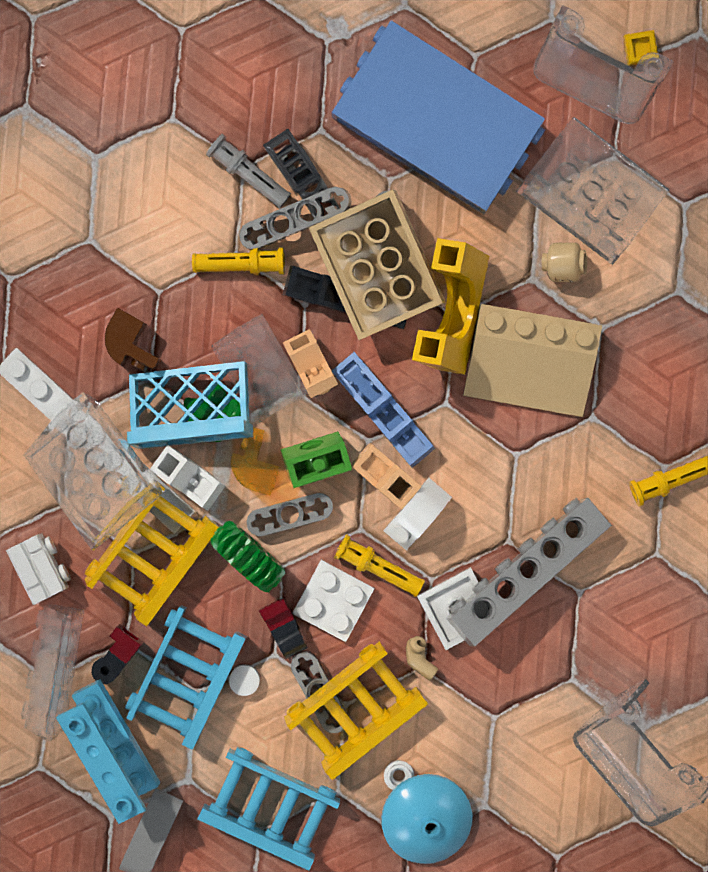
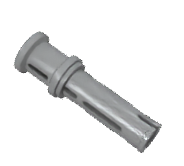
M223 133L208 149L206 155L209 158L213 156L226 167V171L229 174H238L279 209L290 197V192L286 191L247 159L248 155H246L244 150L239 151L226 141V136Z

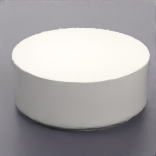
M250 665L237 666L229 677L231 689L240 696L253 694L260 683L258 671Z

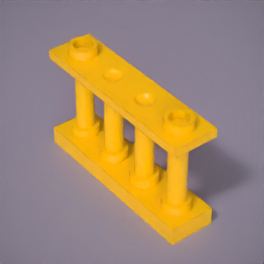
M158 481L153 486L148 485L139 497V500L142 502L98 561L94 559L84 573L87 576L85 578L86 585L91 589L99 580L135 605L134 609H136L134 612L136 619L146 627L215 534L214 532L219 528L206 515L202 521L199 519L195 521L161 497L165 488ZM153 506L189 531L190 537L184 545H176L142 521ZM134 531L171 555L170 559L172 562L166 570L157 569L124 546ZM116 556L153 580L152 584L154 586L148 594L143 593L141 595L106 571Z
M380 641L375 645L370 644L359 653L358 659L305 701L294 703L287 710V715L284 716L286 725L290 730L300 724L324 753V760L321 761V764L331 780L339 776L428 705V702L417 687L412 690H406L382 661V658L388 653ZM370 667L375 670L397 697L396 703L388 709H382L357 679ZM347 686L373 716L372 722L364 728H358L333 698ZM323 705L349 735L348 741L340 747H334L309 717Z

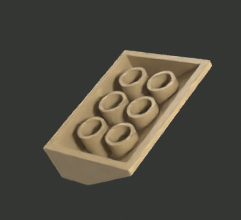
M392 189L309 227L358 340L446 302L396 190Z
M481 304L477 315L463 396L583 417L596 362L602 325Z

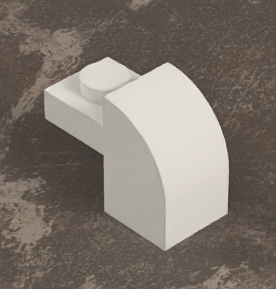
M169 445L165 447L150 468L162 480L184 493L207 511L225 488V485L214 478L208 471Z
M428 478L420 490L383 531L407 550L430 526L452 497L433 480Z

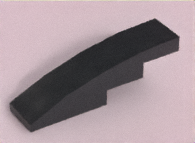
M290 266L282 293L283 296L347 314L329 275H321L296 266ZM406 320L392 325V327L404 329Z

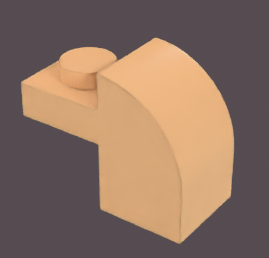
M310 329L283 342L310 398L323 395L338 385Z
M369 443L351 464L352 468L401 510L422 487L372 443Z

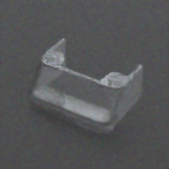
M645 679L618 694L574 733L573 742L632 814L642 824L656 826L703 804L708 798V776L703 778L696 768L685 763L672 767L634 722L642 714V708L637 698L650 684Z

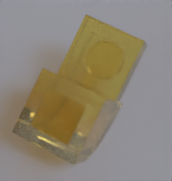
M253 427L254 437L243 438L241 449L246 450L244 456L232 453V471L238 482L245 488L272 496L280 467L257 460L266 431Z

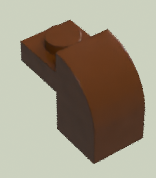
M119 308L116 309L105 331V346L108 354L116 363L123 367L130 356L133 358L130 364L144 372H147L149 367L156 371L162 360L136 346L147 324Z

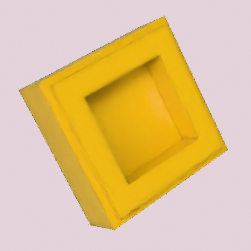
M654 30L625 34L623 36L628 66L658 62L659 57Z

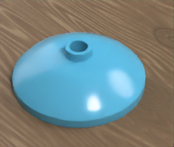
M434 774L411 777L400 783L385 801L381 815L383 834L392 850L408 861L431 864L445 860L463 846L470 834L472 827L470 802L464 791L455 782L446 777ZM434 823L435 827L432 830H426V825Z

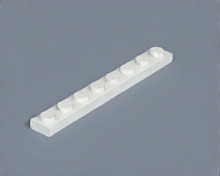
M15 348L0 364V374L140 503L142 501L139 500V497L148 485L153 486L158 481L165 488L161 497L190 517L196 512L18 348ZM153 506L150 509V512L174 534L182 527Z

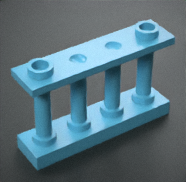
M181 605L177 611L174 609L170 611L164 624L169 629L138 694L132 692L125 709L129 710L126 718L131 721L139 711L181 731L180 735L185 737L182 745L193 750L247 636L236 631L233 637L227 635L225 638L183 618L187 607ZM177 628L220 648L219 652L224 654L220 665L216 663L211 665L169 645ZM163 657H168L207 676L206 679L211 681L207 692L201 690L199 693L157 673ZM150 684L193 703V707L198 709L194 719L187 718V720H184L144 701L143 699Z
M101 679L75 691L72 694V698L77 706L57 715L56 719L116 821L120 824L146 811V807L139 796L157 788L160 780Z
M237 747L236 750L230 748L226 758L234 762L216 802H212L211 805L204 804L197 820L309 871L315 858V854L310 852L312 849L310 847L311 841L327 806L330 805L338 809L340 798L336 797L337 792L323 785H320L318 789L252 758L254 754L244 748ZM247 767L260 773L261 777L243 816L239 815L236 818L227 814L228 809L226 807L244 768ZM272 780L288 786L289 789L271 828H267L264 831L255 827L256 822L254 819ZM301 792L317 799L299 840L292 844L283 839L282 831Z

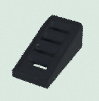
M286 129L263 145L296 197L322 180V177L289 129ZM288 139L290 145L276 154L273 149ZM293 150L296 151L297 154L284 163L281 162L280 158ZM301 159L304 164L289 173L287 168ZM308 169L310 174L298 182L294 181V177Z

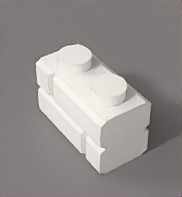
M43 533L6 550L33 605L69 588L67 581L71 580L70 575L64 564L58 565L53 555L57 553V550L49 536L45 538Z

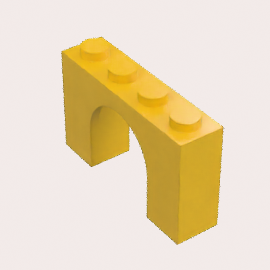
M437 238L431 269L445 277L447 284L446 308L442 322L436 332L418 330L412 357L413 361L437 370L465 375L489 255L466 242Z

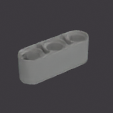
M155 788L120 864V870L124 872L152 871L183 800Z

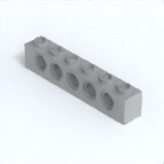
M575 498L562 509L565 512L562 517L557 521L553 517L540 528L543 533L537 539H527L518 547L517 550L520 553L512 561L509 557L503 560L495 568L496 575L489 581L486 577L483 578L472 588L474 594L465 601L462 597L449 608L451 614L446 619L469 646L475 647L612 526L589 498H584L580 501ZM569 521L574 522L578 527V534L575 538L569 537L566 533V525ZM547 541L552 542L556 548V553L552 558H548L543 552V546ZM524 561L530 562L533 566V574L529 578H525L520 572V566ZM502 581L507 582L511 588L510 595L505 599L500 597L497 592V587ZM479 601H483L488 607V613L482 619L478 618L474 612V607Z

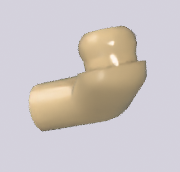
M420 636L410 638L406 645L407 664L430 681L438 668L426 660V641Z

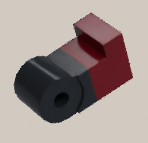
M285 597L259 610L261 617L267 624L285 659L308 648Z
M121 624L116 626L109 636L116 642L107 654L100 657L92 666L91 673L95 681L101 679L103 684H109L114 681L144 643Z

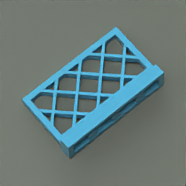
M245 361L129 374L131 431L127 432V444L137 449L254 437L253 425L250 423L248 372ZM239 370V381L230 390L221 380L229 371ZM220 372L217 376H215V375L212 374V373ZM200 374H208L213 381L201 393L192 384ZM178 377L184 384L172 396L163 387L171 378ZM149 380L156 387L143 399L138 394V381ZM219 384L228 394L216 406L207 397ZM190 387L199 395V398L187 409L178 400ZM239 390H240V397H238V396L236 395ZM162 391L171 400L159 413L150 403ZM233 397L240 403L241 416L228 417L222 411ZM205 401L215 410L206 420H199L194 415V412ZM176 404L185 414L178 423H170L165 416ZM147 407L156 417L149 426L140 427L139 416Z

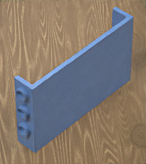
M390 21L387 27L382 25L372 40L376 44L371 52L365 51L356 65L360 68L354 78L349 76L341 87L340 92L343 95L332 111V118L484 215L497 194L499 193L504 196L513 182L512 179L508 178L513 169L516 168L520 171L529 157V154L525 152L529 144L532 142L536 145L546 130L541 127L545 118L395 22Z

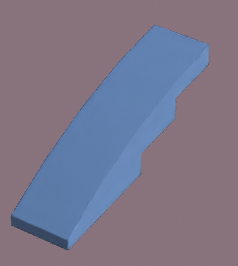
M355 352L332 370L335 377L411 468L435 450L432 443Z

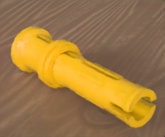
M284 247L278 248V251H259L258 248H253V250H250V253H193L192 270L193 273L250 271L254 275H259L260 272H278L279 275H284Z
M708 455L664 473L662 471H655L653 476L638 482L635 480L629 481V487L636 504L640 507L644 505L645 501L657 496H668L671 489L708 475Z
M348 534L344 536L334 555L335 559L342 558L355 565L356 570L359 572L367 570L417 597L425 582L424 579H420L399 566L374 554L375 551L372 547L368 546L366 548L352 541Z

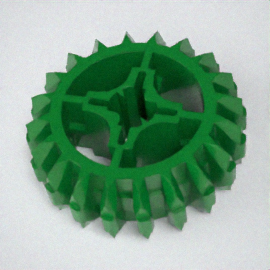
M226 521L214 532L215 534L210 539L213 548L254 586L263 592H270L282 581L281 579L286 574L282 565L232 521Z

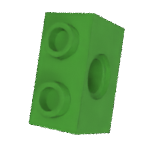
M338 431L280 450L293 488L352 470L345 442Z

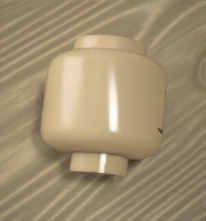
M553 243L550 245L548 253L542 254V271H547L550 280L553 282H576L587 271L586 250H582L578 243Z

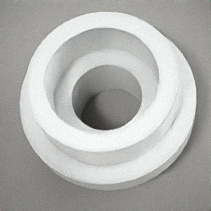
M401 760L391 762L384 771L385 783L392 790L403 781L414 777L412 767L407 762ZM397 770L403 771L405 773L404 779L400 781L395 780L393 777L394 772Z

